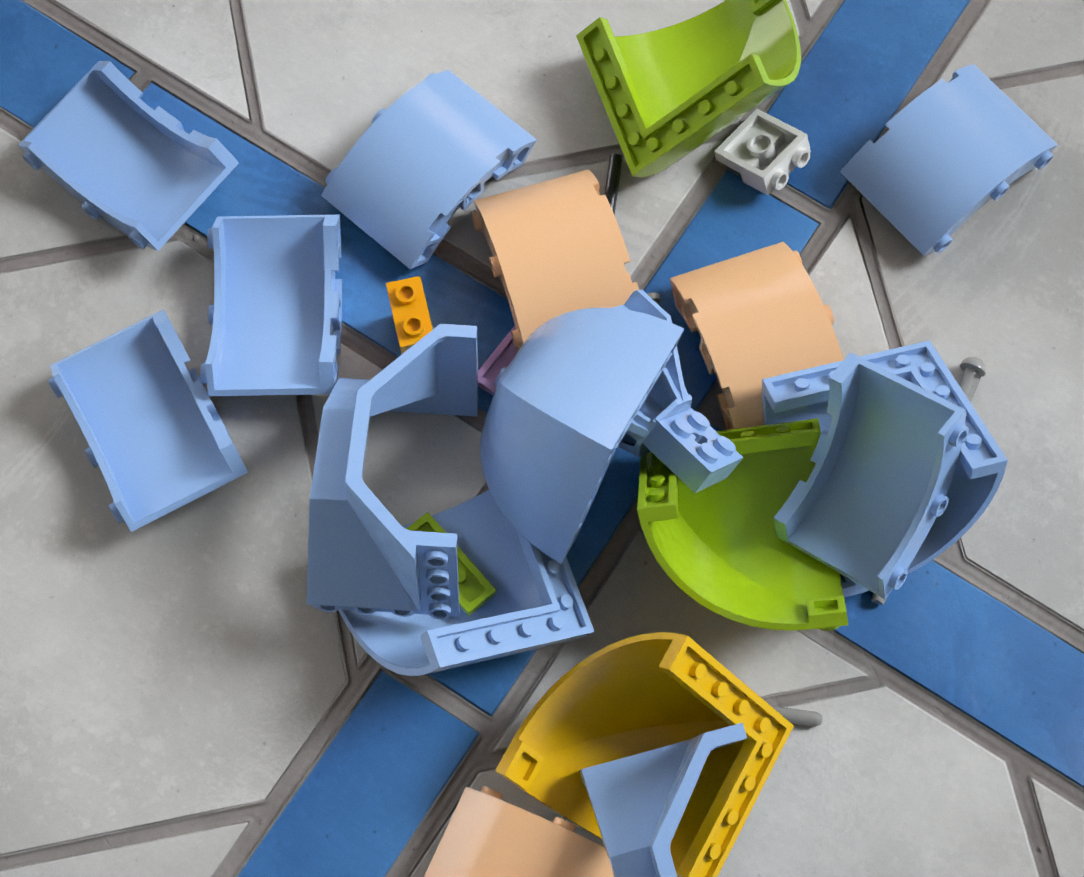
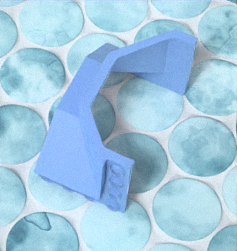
M439 324L371 380L338 378L322 410L310 492L306 605H311L313 608H318L325 612L345 609L355 610L361 614H373L376 611L392 612L394 615L401 617L413 614L430 615L436 619H446L450 616L459 617L457 534L411 531L403 528L362 480L371 416L386 411L478 417L477 326Z
M743 723L706 732L690 740L579 770L582 784L586 787L614 877H677L670 845L694 787L712 750L747 739Z

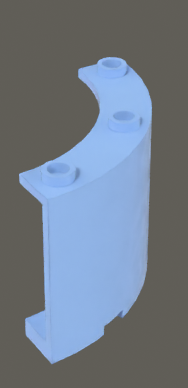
M98 61L17 146L25 152L22 157L35 170L42 168L58 184L82 203L81 208L91 218L97 220L101 217L127 235L142 250L147 246L159 251L239 162L217 138L206 136L195 130L188 134L184 131L181 122L160 106L155 110L150 108L140 99L143 96V92L130 82L110 61Z
M974 64L956 70L952 75L953 78L948 83L941 79L916 97L885 124L890 130L875 143L869 140L840 171L923 256L935 251L939 254L946 249L953 241L950 236L991 198L994 201L1001 198L1010 188V183L1036 168L1041 170L1054 157L1051 152L1058 145Z
M450 70L437 74L431 73L424 81L403 94L387 109L383 108L376 113L370 127L357 140L340 165L328 174L325 180L327 186L321 196L405 266L412 269L429 261L441 240L451 227L447 222L459 207L465 211L484 192V183L491 177L499 180L507 173L521 167L537 139Z
M340 215L217 217L212 228H208L207 232L208 247L214 251V304H210L208 310L209 323L212 325L210 347L206 362L201 363L200 367L202 384H207L208 396L331 394L338 380L339 366L336 354H340L342 332V279H335V271H339V258H342Z
M164 309L50 365L52 378L48 379V382L57 398L64 396L90 446L85 449L86 455L94 468L100 467L114 501L109 504L110 510L118 524L125 521L130 532L248 473L196 369L193 368L188 371L185 364L191 360Z
M850 353L829 377V400L826 413L832 416L829 430L821 432L810 459L816 464L807 482L799 480L787 501L774 516V524L779 539L886 599L893 589L898 590L905 582L909 565L918 553L936 517L941 516L948 505L949 498L946 494L969 428L965 426L966 409Z

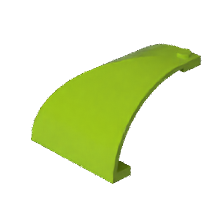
M725 0L704 13L675 25L628 36H614L608 20L599 17L576 35L630 172L635 177L652 176L668 169L793 82L799 73L801 65L799 36L786 0Z
M818 418L716 431L720 436H724L733 442L736 451L743 459L726 479L697 493H694L652 452L641 456L637 503L641 528L657 562L682 591L714 613L749 626L786 631L811 629L832 631L839 628V626L848 625L840 573L779 539L774 524V516L787 501L799 480L807 482L816 464L810 459L821 434Z

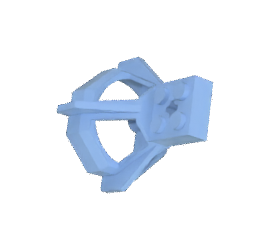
M643 290L634 291L624 305L613 307L649 314L672 323L671 316ZM676 346L671 358L619 443L618 448L628 451L637 457L652 452L694 493H697L726 479L743 457L736 451L732 441L724 436H720L710 426L708 419L703 414L691 408L692 397L690 394L688 395L684 386Z

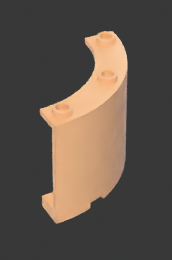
M589 169L474 201L476 210L471 212L475 230H481L493 255L489 257L494 277L500 276L516 327L515 330L511 331L516 351L520 350L527 338L539 326L554 317L579 309L613 308L624 305L634 291L639 290L637 282L632 283L630 274L627 273L624 265L630 262V257L606 195L600 196L599 182Z
M784 241L670 278L676 309L685 320L691 332L698 330L701 336L699 350L710 375L716 374L720 388L723 393L717 395L726 430L764 425L762 379L844 360L832 326L834 324V317L828 304L823 305L812 280L803 267L798 251H792Z
M483 786L481 791L465 787L424 877H614L606 848L575 833L576 826L559 817H555L553 822L501 800L503 797L501 793L486 786Z

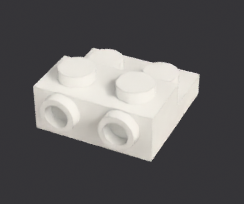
M756 109L714 151L717 161L741 173L744 183L769 195L774 189L781 190L785 187L789 174L796 167L802 168L808 163L811 150L806 133Z

